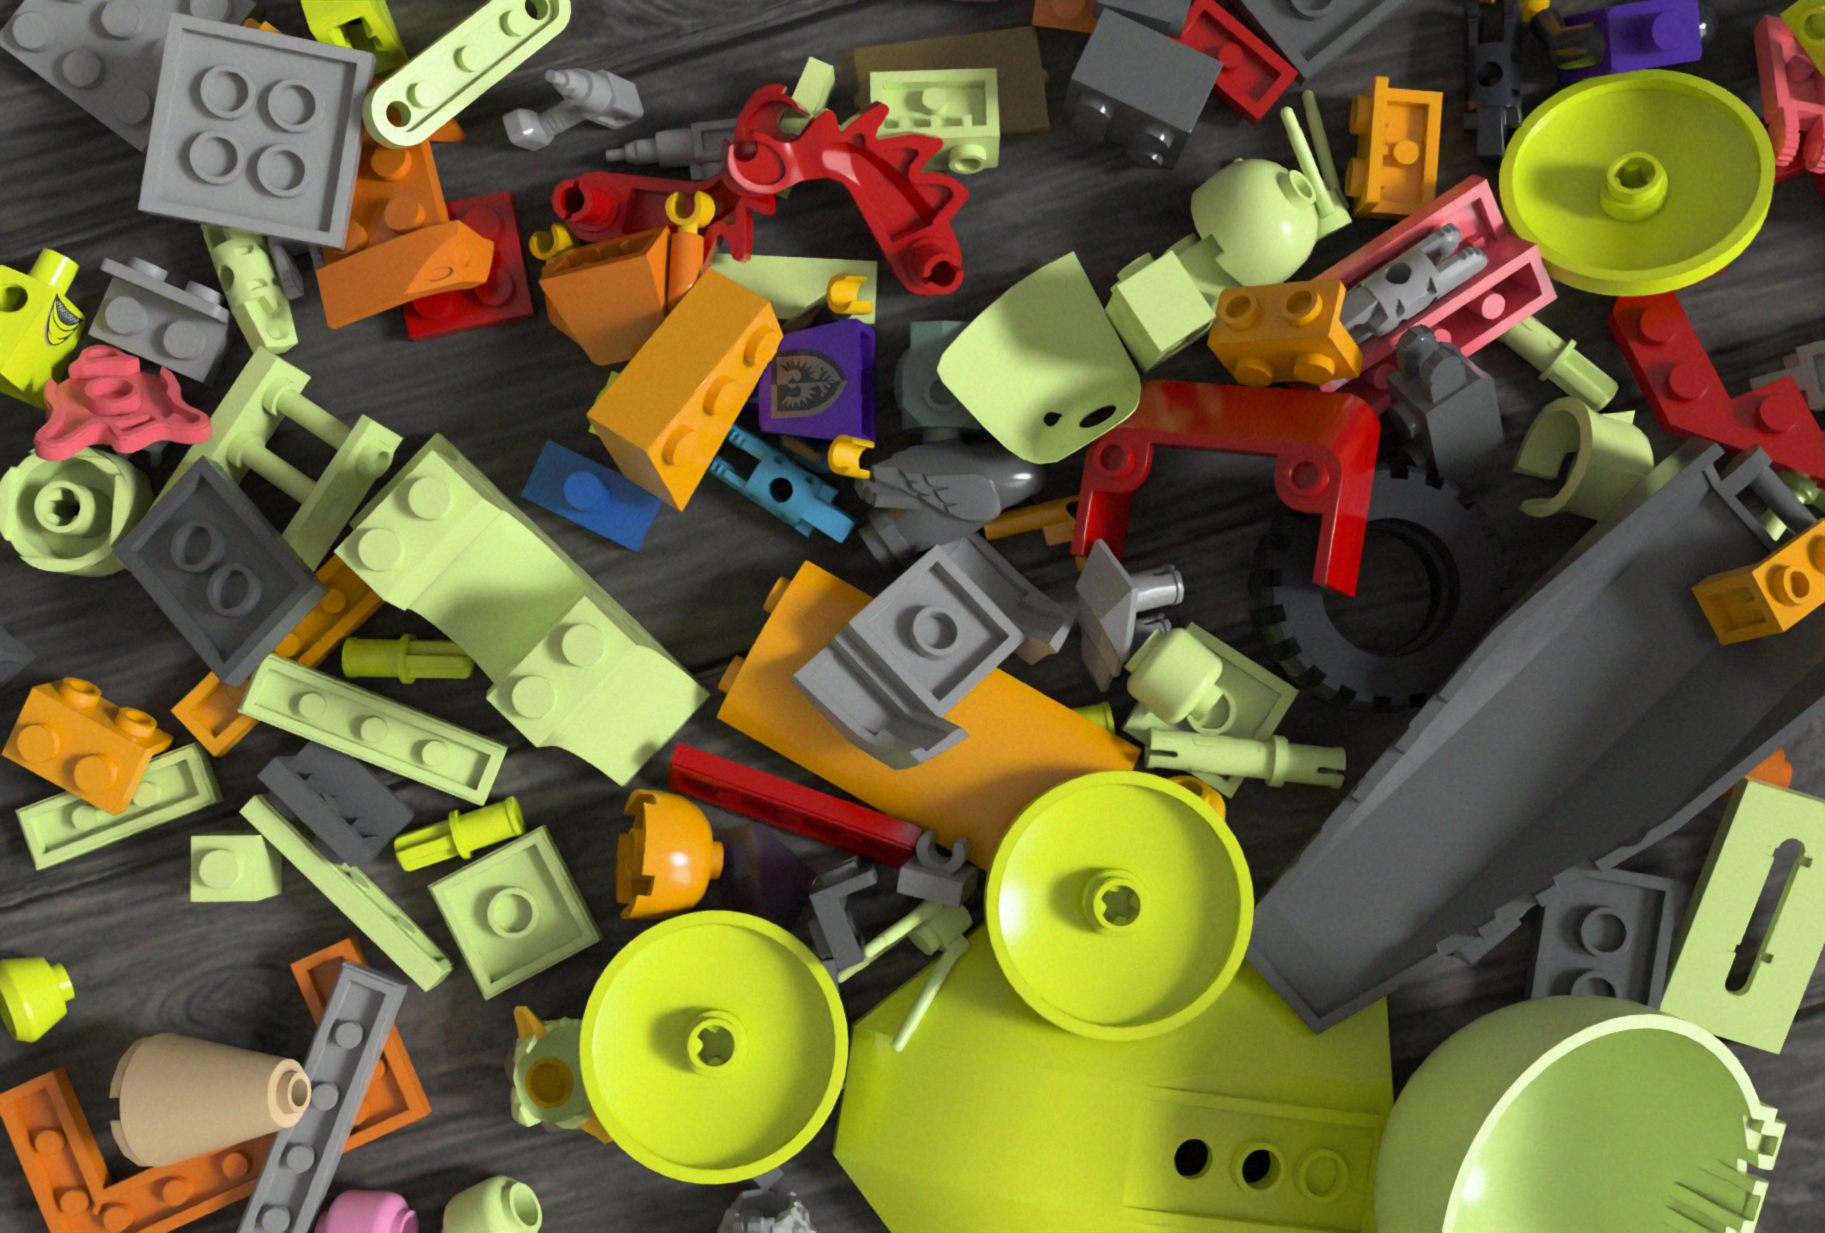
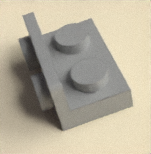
M130 256L126 266L104 257L100 270L110 274L113 278L88 334L212 387L239 327L232 312L222 307L226 296L190 280L185 290L165 283L168 275L167 271L134 256Z

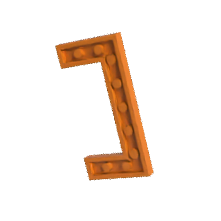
M357 935L290 964L317 1027L343 962L350 959L370 967ZM393 1023L343 1153L421 1119L432 1111L395 1023ZM64 1066L0 1094L1 1118L50 1233H167L251 1195L276 1133L273 1132L169 1166H151L113 1183Z

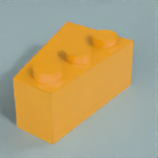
M708 267L586 414L623 476L681 513L784 337L770 301Z

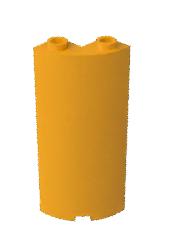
M805 560L792 581L781 576L776 582L763 606V610L771 614L747 658L743 659L736 655L718 686V689L727 693V696L716 718L888 816L922 827V835L929 828L937 830L935 842L952 852L955 842L961 836L969 837L971 853L967 861L987 872L993 853L1003 833L1017 814L1035 797L1048 788L1080 774L1114 769L1133 770L1142 750L996 667L943 717L961 726L970 735L968 738L917 766L902 770L890 768L850 743L790 681L791 677L825 648L855 615L875 599Z

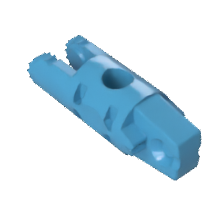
M734 421L726 435L728 441L737 448L747 451L761 462L751 477L735 468L728 460L720 456H714L706 471L762 506L803 535L809 537L813 530L817 528L839 543H844L857 525L858 519L833 502L839 490L801 467L782 452ZM779 477L788 479L793 487L791 498H783L777 493L776 482Z

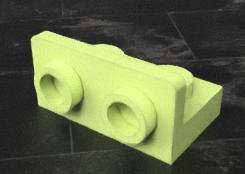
M997 68L870 72L871 103L878 100L889 108V113L879 127L876 136L914 131L942 138L944 144L941 150L925 163L922 170L951 169L960 174H972L984 168H995L998 166L1000 128Z

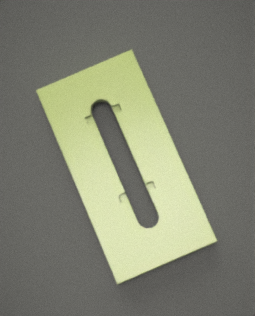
M1744 776L1735 784L1669 952L1660 1010L1689 1021L1712 1035L1779 1054L1825 943V799ZM1787 839H1797L1800 843L1799 853L1747 982L1740 990L1729 991L1725 987V981L1736 956L1734 950L1736 945H1740L1774 861L1775 857L1772 856L1774 850L1779 848L1781 843Z

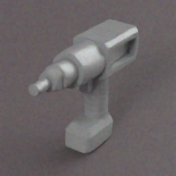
M580 68L558 71L548 70L545 73L546 80L553 84L564 100L540 114L531 110L517 108L503 115V122L508 137L514 145L536 151L549 145L555 135L586 119L616 130L639 120L643 116L644 110L635 84L601 69L592 72Z
M737 118L691 123V128L656 132V138L634 140L625 144V148L606 150L607 161L627 160V163L637 165L659 163L660 168L690 166L692 182L706 181L717 174L724 165L721 158V145L724 138H727L733 144Z

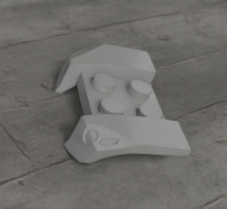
M976 531L943 546L936 544L855 615L825 648L791 677L790 681L850 743L894 770L907 769L939 755L968 738L970 735L961 726L943 717L1012 652L1030 665H1033L1048 654L1058 653L1071 629L1075 617L1063 605L1047 597L1026 580Z

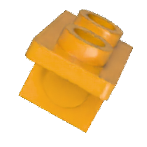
M1825 518L1817 520L1760 562L1707 576L1691 588L1722 646L1782 633L1825 602Z

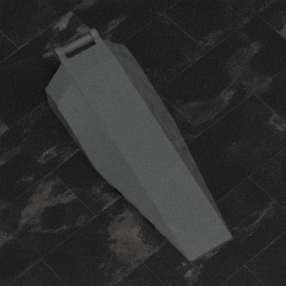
M1692 436L1642 478L1489 629L1255 902L1251 936L1244 958L1316 1035L1396 991L1403 982L1409 979H1417L1443 964L1444 957L1475 939L1481 937L1485 940L1503 930L1502 924L1537 904L1543 907L1561 897V890L1596 870L1603 873L1677 831L1825 712V602L1782 633L1722 646L1691 589L1707 576L1756 564L1780 547L1735 497L1747 485L1753 489L1794 536L1817 521L1769 467L1772 459L1759 444L1752 445L1739 453L1730 461L1726 469L1718 475L1712 463L1725 452L1714 441Z

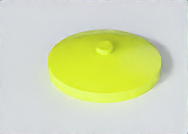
M1641 69L1592 77L1575 83L1545 100L1522 122V127H1518L1505 150V157L1502 159L1499 173L1501 216L1509 234L1537 244L1548 275L1563 284L1583 291L1610 296L1625 297L1660 294L1686 287L1713 275L1739 256L1751 243L1760 230L1771 203L1775 178V157L1767 131L1753 111L1738 97L1708 80L1681 72L1661 69Z
M1114 769L1080 774L1048 788L1035 797L1011 821L1000 838L993 853L985 883L984 915L988 939L1002 972L1014 990L1030 1007L1053 1024L1072 1033L1104 1041H1134L1156 1037L1179 1028L1203 1013L1218 999L1237 973L1245 956L1253 925L1254 898L1249 868L1243 851L1226 822L1210 805L1187 788L1156 775L1132 770Z
M722 910L693 912L668 919L644 931L617 953L605 968L594 986L584 1012L580 1032V1068L585 1091L599 1122L618 1146L633 1159L655 1172L680 1181L698 1184L738 1182L766 1173L785 1163L805 1147L824 1125L840 1094L848 1060L847 1022L842 1001L828 971L807 945L792 933L766 919L747 913Z

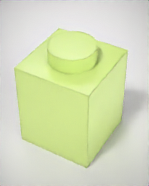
M258 830L215 831L191 836L190 902L259 901L282 894V853Z

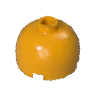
M636 789L631 792L623 815L635 816L633 828L630 829L628 835L619 833L615 868L617 903L629 904L620 915L623 919L634 920L673 918L690 911L702 899L709 879L717 880L720 877L723 866V845L721 841L712 840L709 821L699 807L685 797L664 791Z

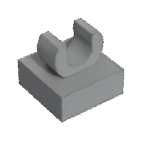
M929 828L919 838L916 854L900 868L897 893L960 908L976 890L979 873L978 866L966 862L971 853L969 837L961 836L954 844L953 856L943 857L935 848L937 830Z

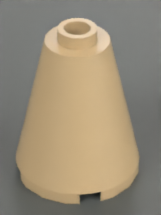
M167 1032L151 1037H143L135 1041L121 1057L111 1082L110 1098H120L121 1119L110 1121L112 1134L123 1155L138 1166H169L292 1127L300 1120L310 1103L311 1083L301 1065L293 1059Z

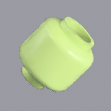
M1176 627L1170 629L1166 634L1157 628L1124 666L1131 673L1127 680L1128 692L1166 724H1176L1188 714L1199 722L1224 693L1215 685V682L1222 673V661L1183 628Z
M497 1175L451 1198L445 1207L441 1233H538L542 1222L541 1207L536 1195L526 1184L517 1182L515 1179L504 1175Z

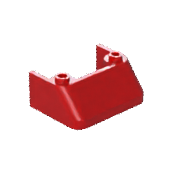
M1166 380L1145 382L1141 384L1139 404L1132 415L1093 440L1087 450L1070 554L1087 560L1095 540L1102 539L1119 563L1122 564L1133 490L1137 489L1145 481L1150 472L1154 447L1277 458L1274 484L1280 499L1287 506L1298 512L1323 515L1312 582L1341 596L1355 597L1380 437L1379 418L1370 405L1358 396L1349 393Z

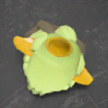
M516 1006L513 1012L518 1028V1037L503 1060L505 1073L512 1085L510 1101L513 1118L519 1124L526 1127L540 1123L547 1132L561 1133L583 1129L585 1132L597 1137L604 1144L611 1143L613 1139L599 1122L584 1088L579 1056L582 1020L569 1019L564 1016L558 1020L542 1021L527 1006Z

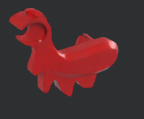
M768 84L755 91L746 101L742 112L737 118L733 139V155L736 159L745 161L754 155L756 144L750 136L749 131L751 129L765 132L772 138L782 141H789L798 137L796 134H786L781 130L779 121L782 114L787 110L794 109L806 117L811 115L802 104L784 94L787 89L786 86ZM724 165L719 172L727 171ZM591 172L585 173L576 179L562 181L556 186L552 194L554 211L560 218L565 220L569 230L578 238L592 243L663 226H668L671 235L678 233V225L672 222L666 214L665 205L669 196L675 192L685 194V211L689 218L695 210V193L701 191L709 194L715 205L714 217L708 225L699 228L697 234L704 238L703 273L711 266L724 238L734 260L742 263L750 261L753 239L751 211L754 210L766 216H773L776 212L774 194L759 197L741 196L728 189L721 180L719 172L708 180L699 182Z
M876 100L861 109L840 127L838 126L836 114L829 108H821L814 114L798 137L789 141L774 139L765 132L751 129L749 133L755 141L756 151L750 159L745 161L736 159L733 155L734 145L727 138L723 139L721 158L727 171L719 172V175L728 189L741 196L759 197L775 194L805 180L829 178L840 182L849 193L893 275L907 290L918 295H945L955 291L962 283L964 277V270L961 268L962 254L949 221L970 197L969 192L950 175L934 170H922L925 163L941 150L944 144L942 138L914 131L876 136L879 127L889 113V108L886 104Z

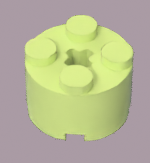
M88 446L71 458L62 461L43 460L36 456L34 448L29 451L32 454L26 457L17 467H10L0 482V532L4 539L10 541L16 551L22 556L20 558L38 569L86 577L106 576L125 568L115 561L118 556L114 553L113 549L142 520L155 501L151 489V481L145 472L117 455ZM76 507H80L79 514L75 516Z

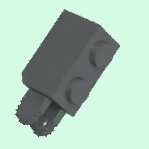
M1420 323V325L1408 327V330L1397 339L1398 343L1395 345L1397 347L1395 352L1397 353L1396 359L1399 369L1386 377L1392 405L1387 408V412L1400 435L1402 445L1397 448V453L1404 466L1409 465L1425 469L1426 479L1433 482L1444 477L1458 485L1506 453L1494 379L1485 371H1481L1464 356L1454 343L1442 341L1438 343L1435 340L1437 338L1434 335L1435 333L1426 325L1424 326Z

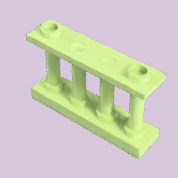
M259 345L212 415V437L205 442L191 446L148 512L202 455L218 462L237 485L240 484L248 470L252 469L302 504L282 536L314 572L374 481L382 476L391 465L394 451L403 438L362 414L354 428H350L301 395V391L311 378L309 375ZM285 415L338 450L317 483L265 448V445ZM117 557L115 561H117L119 564L128 569L124 565V563L119 559V557Z

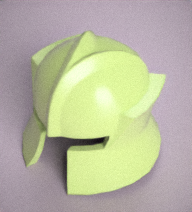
M1570 396L1556 399L1546 405L1534 419L1525 435L1512 471L1554 480L1558 475L1565 455L1570 452H1576L1571 463L1566 483L1554 498L1524 500L1519 509L1527 515L1539 518L1553 514L1570 513L1599 521L1642 478L1654 469L1653 453L1649 440L1639 428L1633 425L1635 410L1599 414L1591 410L1581 400Z

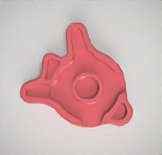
M94 345L82 350L79 358L69 364V379L58 385L51 377L48 379L43 388L47 423L36 432L33 441L37 457L47 461H62L71 458L85 447L96 444L112 445L113 449L120 453H133L160 440L184 444H200L212 437L211 418L207 414L189 406L182 400L181 387L176 377L167 368L162 366L160 377L140 371L138 357L127 355L116 346Z

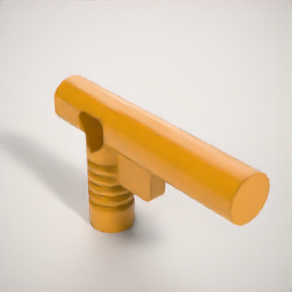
M1080 494L1001 512L998 517L983 527L985 539L990 541L1042 529L1048 546L1072 542L1076 520L1067 512L1066 506L1078 503ZM1076 556L1078 572H1081L1087 560Z

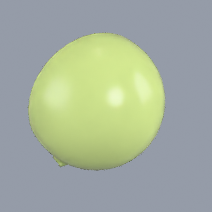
M1577 994L1529 999L1483 1015L1452 1034L1429 1054L1407 1081L1392 1108L1384 1128L1375 1165L1374 1210L1377 1233H1735V1231L1739 1233H1754L1769 1182L1759 1176L1747 1173V1162L1758 1168L1773 1170L1786 1123L1775 1118L1778 1109L1759 1101L1749 1076L1733 1053L1711 1033L1689 1021L1630 1000L1605 996Z

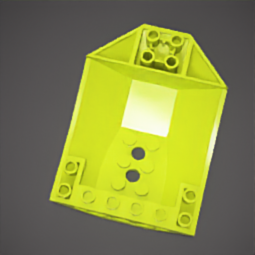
M984 921L964 936L969 941L971 947L955 961L920 1023L901 1052H894L891 1049V1043L943 953L852 1024L844 1077L845 1089H842L832 1153L891 1233H1377L1374 1210L1375 1165L1382 1134L1394 1106L1387 996L1316 1035L1255 968L1243 958L1237 973L1218 999L1203 1013L1179 1028L1142 1040L1104 1041L1072 1033L1053 1024L1037 1013L1021 998L1002 972L994 956ZM1190 1139L1202 1140L1208 1150V1159L1204 1168L1199 1173L1191 1176L1179 1174L1174 1163L1178 1147ZM1256 1150H1267L1270 1156V1167L1267 1174L1257 1182H1245L1242 1167L1247 1156Z

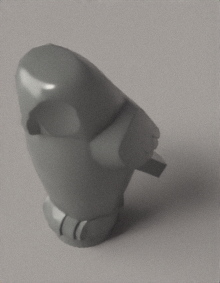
M951 438L908 447V450L894 453L892 458L874 464L870 468L861 467L863 470L870 471V476L866 480L856 478L854 488L860 499H865L874 508L867 512L870 522L858 529L871 553L885 571L890 570L899 563L906 569L912 566L918 553L931 550L936 544L943 546L973 534L992 522L1006 507L1015 506L1029 496L1043 491L1047 485L1048 476L1042 464L1020 458L1004 447L998 440L966 444L960 438Z

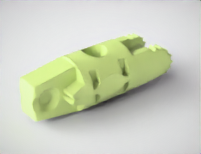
M201 224L200 228L204 232L205 242L232 315L235 317L252 352L254 353L259 345L274 354L287 352L298 343L289 301L286 299L266 238L261 235Z

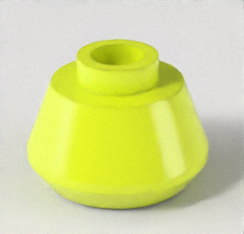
M44 957L0 960L1 1018L15 1040L33 1043L67 1014L65 1002L75 997L71 981L61 963L50 966Z

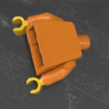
M701 191L695 193V210L689 218L685 211V194L675 192L669 196L665 205L666 214L672 222L678 225V233L672 235L668 226H663L579 247V238L569 230L567 224L553 223L551 226L552 233L536 231L531 236L529 248L532 254L538 259L546 260V266L541 269L542 277L539 283L544 291L548 319L553 326L582 347L593 363L605 366L632 360L702 276L704 238L697 234L699 228L708 225L714 217L715 205L709 194Z

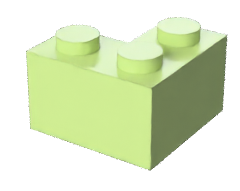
M1192 233L1171 246L1157 260H1154L1150 253L1142 255L1117 274L1119 281L1110 288L1113 294L1105 308V312L1115 331L1144 374L1210 332L1213 319L1216 317L1215 311L1218 299L1223 289L1245 287L1223 270L1215 260L1224 250L1217 243L1213 234L1205 240H1199L1196 234Z

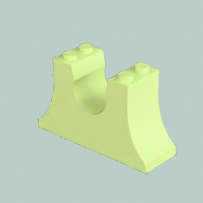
M438 432L349 522L354 531L333 551L384 601L404 611L410 609L418 613L464 650L494 683L487 690L486 699L537 748L556 746L568 750L594 765L622 787L626 786L713 695L457 448Z

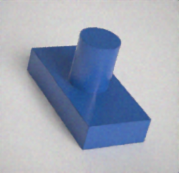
M549 439L520 495L635 552H638L662 503L661 499L630 481L622 474Z

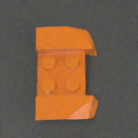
M386 78L373 79L372 89ZM388 105L386 117L393 126L399 127L401 124V114L396 107ZM454 117L422 142L403 149H391L379 144L371 137L365 127L345 251L322 247L326 266L315 271L328 327L335 330L415 299L452 290L470 289L487 281L493 258L494 242L481 237L460 220L449 221L429 140L459 142L466 139V135Z

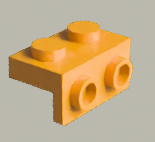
M1374 76L1362 94L1355 95L1350 111L1349 130L1351 134H1358L1357 158H1350L1345 176V195L1354 197L1352 217L1402 221L1435 199L1443 92L1388 88V77Z
M1337 278L1225 288L1220 293L1215 311L1216 317L1213 319L1207 345L1239 384L1251 387H1266L1275 382L1293 381L1325 384L1332 379L1359 378L1364 357L1359 347L1339 321L1346 288Z
M66 677L32 687L1 755L113 816L126 811L152 756L168 750L173 736L157 728V721L149 714L134 708H120L100 697L102 694L101 690L88 681Z

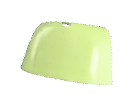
M1074 251L1041 267L1010 287L959 334L942 353L936 368L945 386L986 430L1017 456L1037 464L1058 462L1092 442L1131 416L1140 400L1141 385L1139 374ZM1107 406L1116 407L1115 413L1104 422L1089 428L1080 427L1082 420L1092 412ZM1055 412L1061 414L1062 417L1059 418L1055 425L1049 427L1045 424L1044 417L1047 413Z

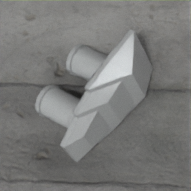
M1097 539L1075 588L1079 597L1077 621L1082 632L1081 659L1084 668L1099 690L1105 692L1108 690L1113 677L1120 675L1123 663L1134 656L1157 628L1165 634L1172 629L1169 620H1164L1165 614L1163 612H1155L1149 616L1137 619L1136 612L1181 603L1184 596V586L1179 571H1174L1175 566L1170 563L1163 564L1157 568L1128 574L1110 551L1108 545L1102 539Z

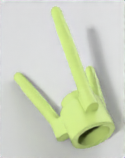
M1305 90L1302 93V102L1323 180L1293 110L1286 106L1281 109L1280 115L1303 174L1311 183L1316 193L1314 206L1317 213L1316 242L1348 226L1353 221L1347 211L1350 206L1339 184L1314 94L1311 90ZM1237 158L1234 160V162L1241 161L1243 159Z
M924 899L908 915L862 947L861 951L865 957L863 962L841 971L837 970L838 983H842L907 936L927 955H932L937 949L944 952L891 1043V1049L894 1052H901L955 961L971 947L969 941L962 935L972 925L971 916L963 904L960 908Z

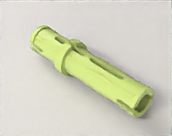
M1149 726L1146 740L1150 741V745H1145L1144 750L1145 768L1153 769V767L1259 778L1265 779L1267 786L1282 787L1284 781L1325 785L1339 789L1342 786L1344 775L1337 774V769H1346V754L1343 747L1335 746L1331 748L1288 743L1286 736L1271 735L1269 740L1266 741L1157 729V727Z

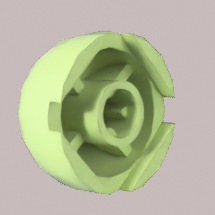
M1264 159L1236 161L1219 170L1192 193L1191 212L1202 240H1205L1213 234L1217 243L1224 250L1215 260L1223 270L1243 286L1283 283L1307 260L1317 241V213L1314 206L1316 193L1308 179L1296 170L1289 172L1283 166Z

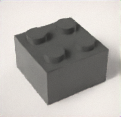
M1104 7L1070 78L1060 118L1069 121L1070 129L1087 140L1103 142L1105 138L1126 148L1127 156L1142 166L1159 169L1162 165L1173 170L1224 63Z

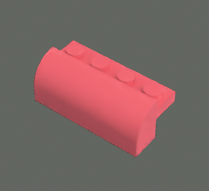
M1476 175L1469 176L1311 281L1337 278L1346 288V294L1356 284L1448 223H1453L1462 234L1460 238L1462 241L1458 244L1459 247L1448 258L1458 254L1461 249L1464 250L1467 246L1472 247L1474 245L1487 256L1486 258L1489 260L1486 263L1487 266L1407 321L1398 325L1392 331L1380 337L1373 336L1357 345L1364 355L1359 378L1332 379L1325 384H1311L1304 381L1286 382L1290 389L1353 394L1370 405L1378 416L1392 405L1386 377L1399 369L1396 359L1397 353L1395 352L1397 347L1395 345L1398 343L1397 339L1408 330V327L1411 328L1422 323L1435 333L1434 335L1437 337L1435 340L1438 343L1440 341L1454 343L1461 350V353L1468 357L1557 298L1537 244L1520 239L1507 232L1487 179Z

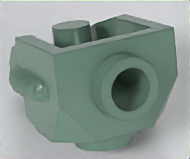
M911 322L910 347L898 359L894 371L895 376L893 377L895 401L898 403L897 408L900 409V414L902 415V434H923V444L951 438L961 439V435L981 434L982 424L945 386L936 371L942 353L971 322Z

